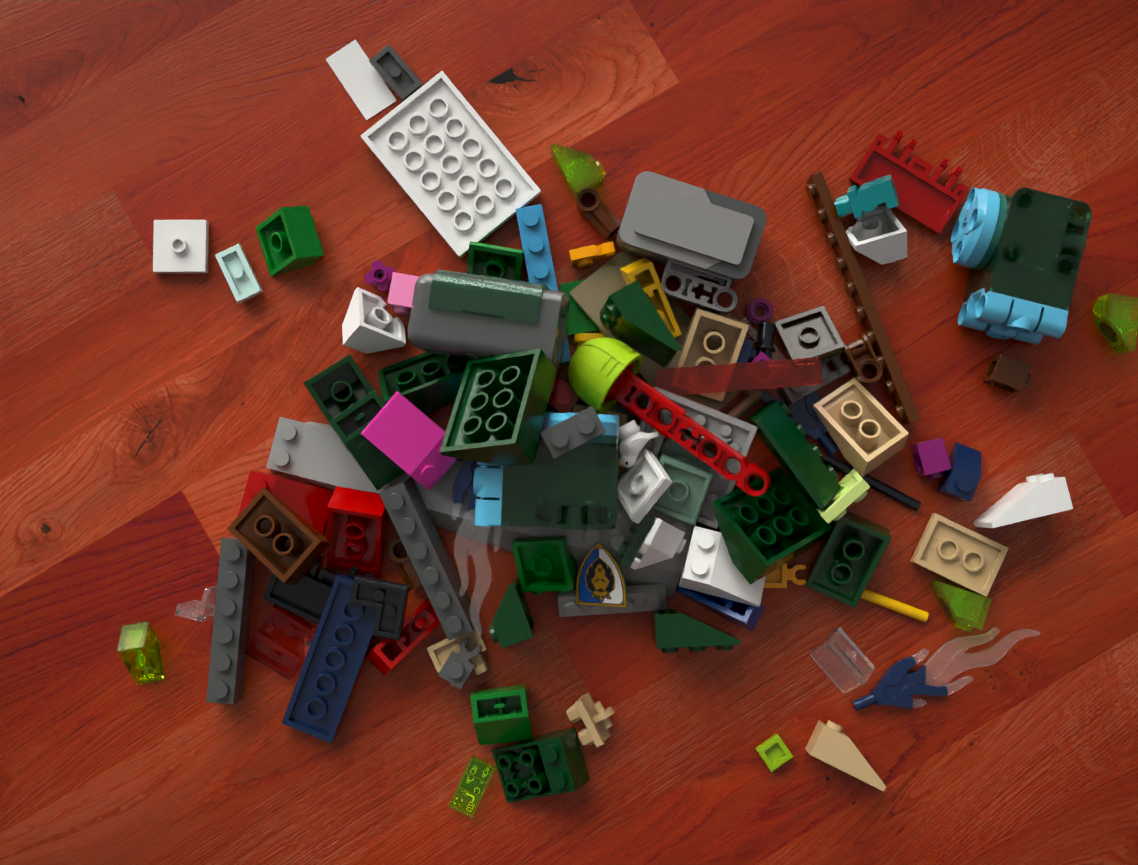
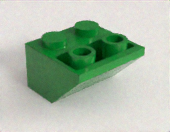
M526 684L475 690L472 692L470 697L473 722L479 746L533 739Z

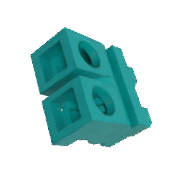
M889 174L864 183L859 189L857 185L849 187L847 194L836 198L834 204L839 218L853 213L856 219L862 217L864 212H871L879 204L885 202L887 209L899 206V198L892 176Z

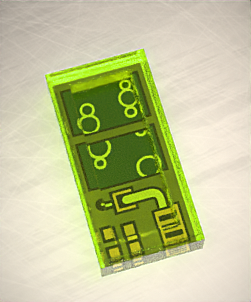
M472 755L448 807L473 818L496 766Z

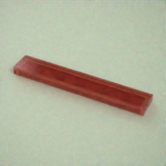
M821 357L655 369L656 386L677 395L823 385Z

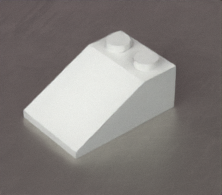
M1042 473L1026 477L1027 482L1017 484L973 522L974 527L996 528L1073 509L1065 477H1054L1053 473Z
M694 526L688 543L679 587L759 607L766 576L750 585L732 563L722 533Z

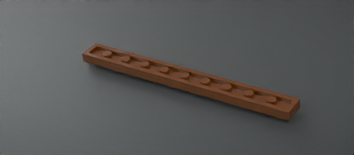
M822 172L813 174L807 181V195L810 200H814L817 207L815 210L817 220L820 224L824 225L827 232L825 234L826 243L835 252L836 268L839 273H843L846 283H844L846 293L849 298H853L856 305L854 308L855 316L859 322L863 323L866 331L864 334L869 338L873 351L882 366V373L885 378L883 385L887 395L892 396L894 401V414L898 421H902L903 425L920 420L841 219L838 216Z

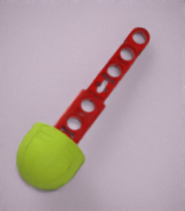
M609 337L596 338L586 341L574 352L568 370L570 385L575 394L590 407L593 406L597 412L604 414L616 403H619L665 438L673 439L726 479L737 481L735 485L747 494L760 496L769 489L771 479L763 469L753 462L749 464L745 456L687 416L683 408L636 376L642 365L643 357L625 343ZM640 394H645L650 399V406L647 409L641 408L638 404ZM662 410H668L672 414L673 420L670 425H665L661 422L660 412ZM690 427L692 429L691 434L696 439H699L702 436H704L705 438L696 447L695 444L698 443V441L692 437L686 439L684 437L686 433L685 431H683V429H687ZM707 442H712L717 446L718 453L715 457L706 455L704 446ZM729 459H736L740 463L741 469L739 473H731L727 469V461ZM758 475L763 479V489L755 490L751 487V476Z

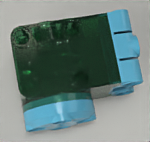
M1026 187L1020 188L1010 195L984 188H972L951 233L953 263L971 268L963 305L958 316V325L984 331L987 336L1003 340L1012 338L1035 345L1040 343L1043 335L1059 339L1067 326L1069 307L1083 251L1086 246L1092 217L1090 206L1083 201Z
M545 412L532 464L506 467L477 462L478 465L484 466L477 467L474 470L473 492L474 495L480 497V499H475L474 525L550 527L569 530L615 529L619 472V415L597 414L606 433L553 459L541 432L577 413Z

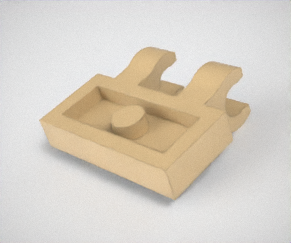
M477 625L469 633L451 640L447 638L427 648L437 673L440 672L452 651L460 654L461 642L466 637L470 638L467 644L468 651L473 652L477 645L482 646L481 652L487 650ZM481 652L478 656L471 658V662L476 665L474 670L477 675L488 670Z

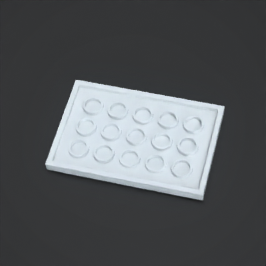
M443 71L429 80L361 135L362 140L460 259L469 252L470 241L481 243L516 214L515 209L525 207L541 194L539 187Z

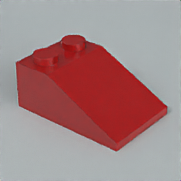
M250 470L238 516L264 487L310 523L322 535L324 534L327 523V507L333 495V490L261 471Z
M336 486L327 507V540L331 543V546L327 549V567L350 571L352 566L359 568V573L380 575L389 514L379 493Z

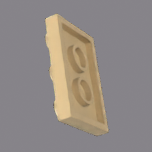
M932 513L910 562L987 597L1009 548L936 513Z

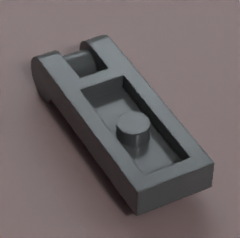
M842 354L808 364L778 380L775 384L788 406L852 371L849 365L844 364L840 357ZM829 362H831L833 367L835 368V371H833L832 373L826 365Z

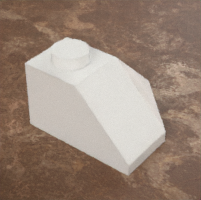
M886 204L876 207L871 212H864L862 217L856 218L857 222L853 227L850 226L846 231L849 242L855 251L882 265L908 257L907 230L892 211L887 209Z
M357 287L342 324L343 345L366 354L403 347L406 344L405 326L398 317L393 318L385 309L387 304L380 296Z
M653 517L629 567L636 570L673 558L675 553L680 554L687 541L683 538L685 532L659 518Z

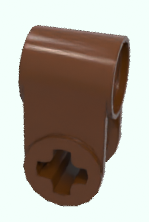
M861 333L858 335V338L846 344L844 343L845 352L841 353V357L852 370L850 372L853 378L855 377L865 387L879 380L883 372L882 366L866 334ZM863 367H869L872 370V379H867L863 376Z

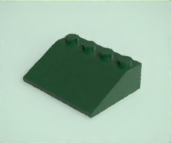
M541 348L468 360L439 451L442 456L506 467L532 464L556 374V368Z
M781 467L767 473L771 479V485L764 494L751 496L738 488L711 503L732 563L750 585L816 546L833 529ZM759 477L750 482V485L755 490L763 489L764 481Z

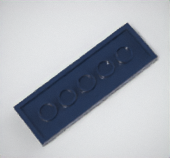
M341 573L337 574L282 721V724L329 743H332L335 739L374 636L372 633L376 615V608L350 603L354 579Z

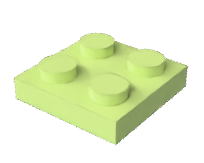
M855 469L838 482L841 487L822 510L817 508L821 517L828 524L832 520L837 521L842 518L850 504L853 502L858 503L868 493L866 490L870 486Z

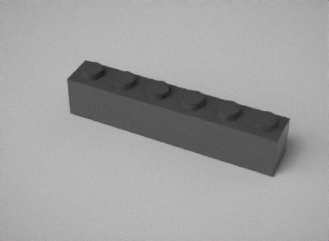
M410 476L387 486L379 495L448 640L473 631L479 622V618L413 478Z
M236 537L221 538L206 702L235 704L242 700L255 555Z

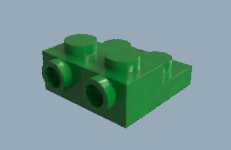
M566 535L515 538L511 544L522 592L542 594L546 591H557L558 593H566L574 589L578 574L574 556L569 555Z

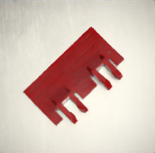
M898 130L885 150L882 148L888 138L878 133L849 180L861 186L864 183L891 174L899 198V206L895 208L935 233L940 234L969 190L967 186L959 182L954 191H950L963 169L959 166L953 169L950 177L942 186L936 180L947 167L949 160L943 157L931 176L927 177L934 167L916 155H913L908 164L905 163L918 141L912 138L898 159L891 152L902 139L903 132Z

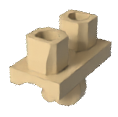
M589 692L583 694L567 709L566 714L572 723L582 719L586 728L578 732L583 746L595 743L596 747L604 745V741L611 736L608 730L612 726L609 716L615 711L613 707L604 709L601 701L594 703Z

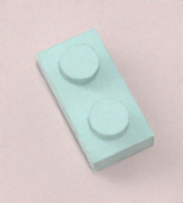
M240 244L234 245L215 255L239 304L264 293Z

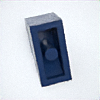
M955 442L949 457L951 469L943 472L944 476L941 477L936 492L958 501H972L981 477V452Z

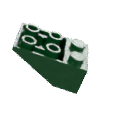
M374 390L331 419L329 424L378 491L405 471L361 434L385 406L383 400Z
M680 609L652 611L653 643L657 649H661L662 653H675L681 647H687L691 652L705 651V646H714L717 650H732L733 645H740V640L733 634Z
M575 727L533 737V739L523 740L492 750L507 803L574 792L590 780Z

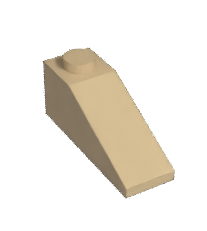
M818 720L805 750L811 756L884 792L886 789L885 784L851 739L842 732L843 727L831 720H828L827 724Z

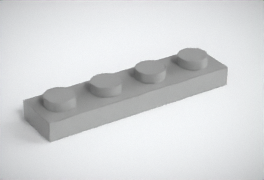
M665 584L626 586L628 607L576 604V589L566 593H558L559 617L666 610Z

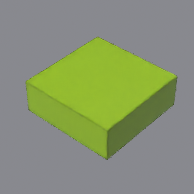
M778 733L755 748L771 772L793 758V755Z

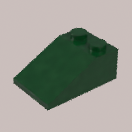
M636 280L609 295L600 311L602 325L607 330L610 329L615 337L662 367L669 365L681 351V348L639 282Z
M350 354L303 382L328 422L373 391Z
M847 511L839 520L831 521L830 525L833 529L822 541L805 586L856 608L891 540V535L887 528Z

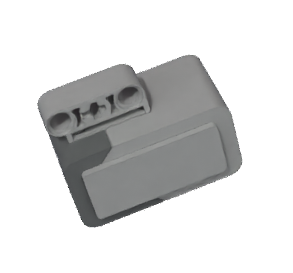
M645 171L640 173L635 179L616 242L617 246L625 252L665 264L660 282L662 290L667 297L717 313H726L734 309L737 304V295L729 288L730 284L736 283L749 274L767 217L764 210L758 206L704 190L703 188L663 175ZM698 276H701V277H704V278H707V279L716 281L717 284L712 283V282H709V281H706V280H703V279H700V278H697V277H698ZM674 277L679 281L677 291L667 289L665 285L667 278ZM700 286L701 292L709 294L714 290L711 298L700 296L696 299L695 293L691 291ZM721 293L728 295L730 299V304L727 308H722L717 303V297Z

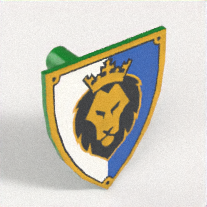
M598 543L587 554L580 566L576 581V604L628 607L626 583L621 568L613 555L601 543Z

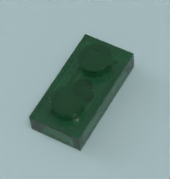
M646 514L639 524L632 523L629 531L633 532L629 542L623 541L617 552V556L621 557L619 563L623 566L630 568L654 521L653 517Z

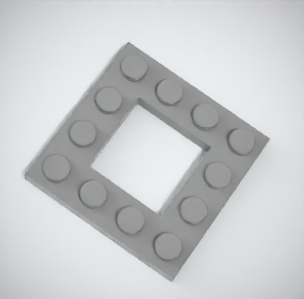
M654 387L683 408L687 416L745 457L747 456L758 429L757 426L662 388ZM650 399L646 409L650 406ZM668 410L660 412L661 422L665 425L671 424L673 417ZM641 420L640 431L646 433L656 432V430ZM660 434L659 437L649 440L643 449L646 448L652 451L655 457L658 458L665 437ZM729 459L727 461V469L731 473L737 474L740 472L741 465L736 459ZM623 468L620 478L623 476V474L627 471L628 468ZM711 468L710 472L715 474L697 521L717 529L719 525L711 503L732 492L736 481L726 479Z

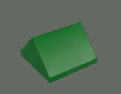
M470 241L467 279L520 286L525 260L523 250Z

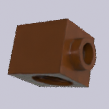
M1002 354L991 357L983 382L1011 393L1022 391L1030 381L1031 374H1029L1031 365Z

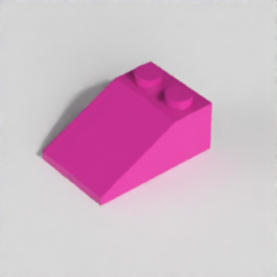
M398 391L361 432L366 439L429 491L457 460V458L442 456L439 453L446 431Z

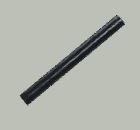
M824 453L821 459L824 464L830 465L833 469L845 475L855 469L853 466L827 453ZM868 474L863 476V479L870 488L914 511H917L920 507V501Z

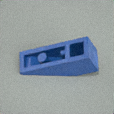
M679 584L675 589L685 597L753 632L764 610L761 603L759 607L679 587Z

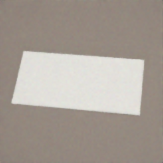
M356 39L325 59L366 120L397 101L381 76L371 66L368 57Z

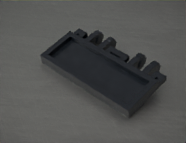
M324 552L296 585L285 584L275 574H272L263 599L319 624L338 573L325 567L321 568L326 554ZM352 566L348 577L354 579V576L358 575L359 568ZM370 573L365 575L366 577H374V575Z

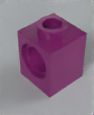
M943 437L909 445L918 476L927 475V479L930 480L944 476L943 471L951 469Z

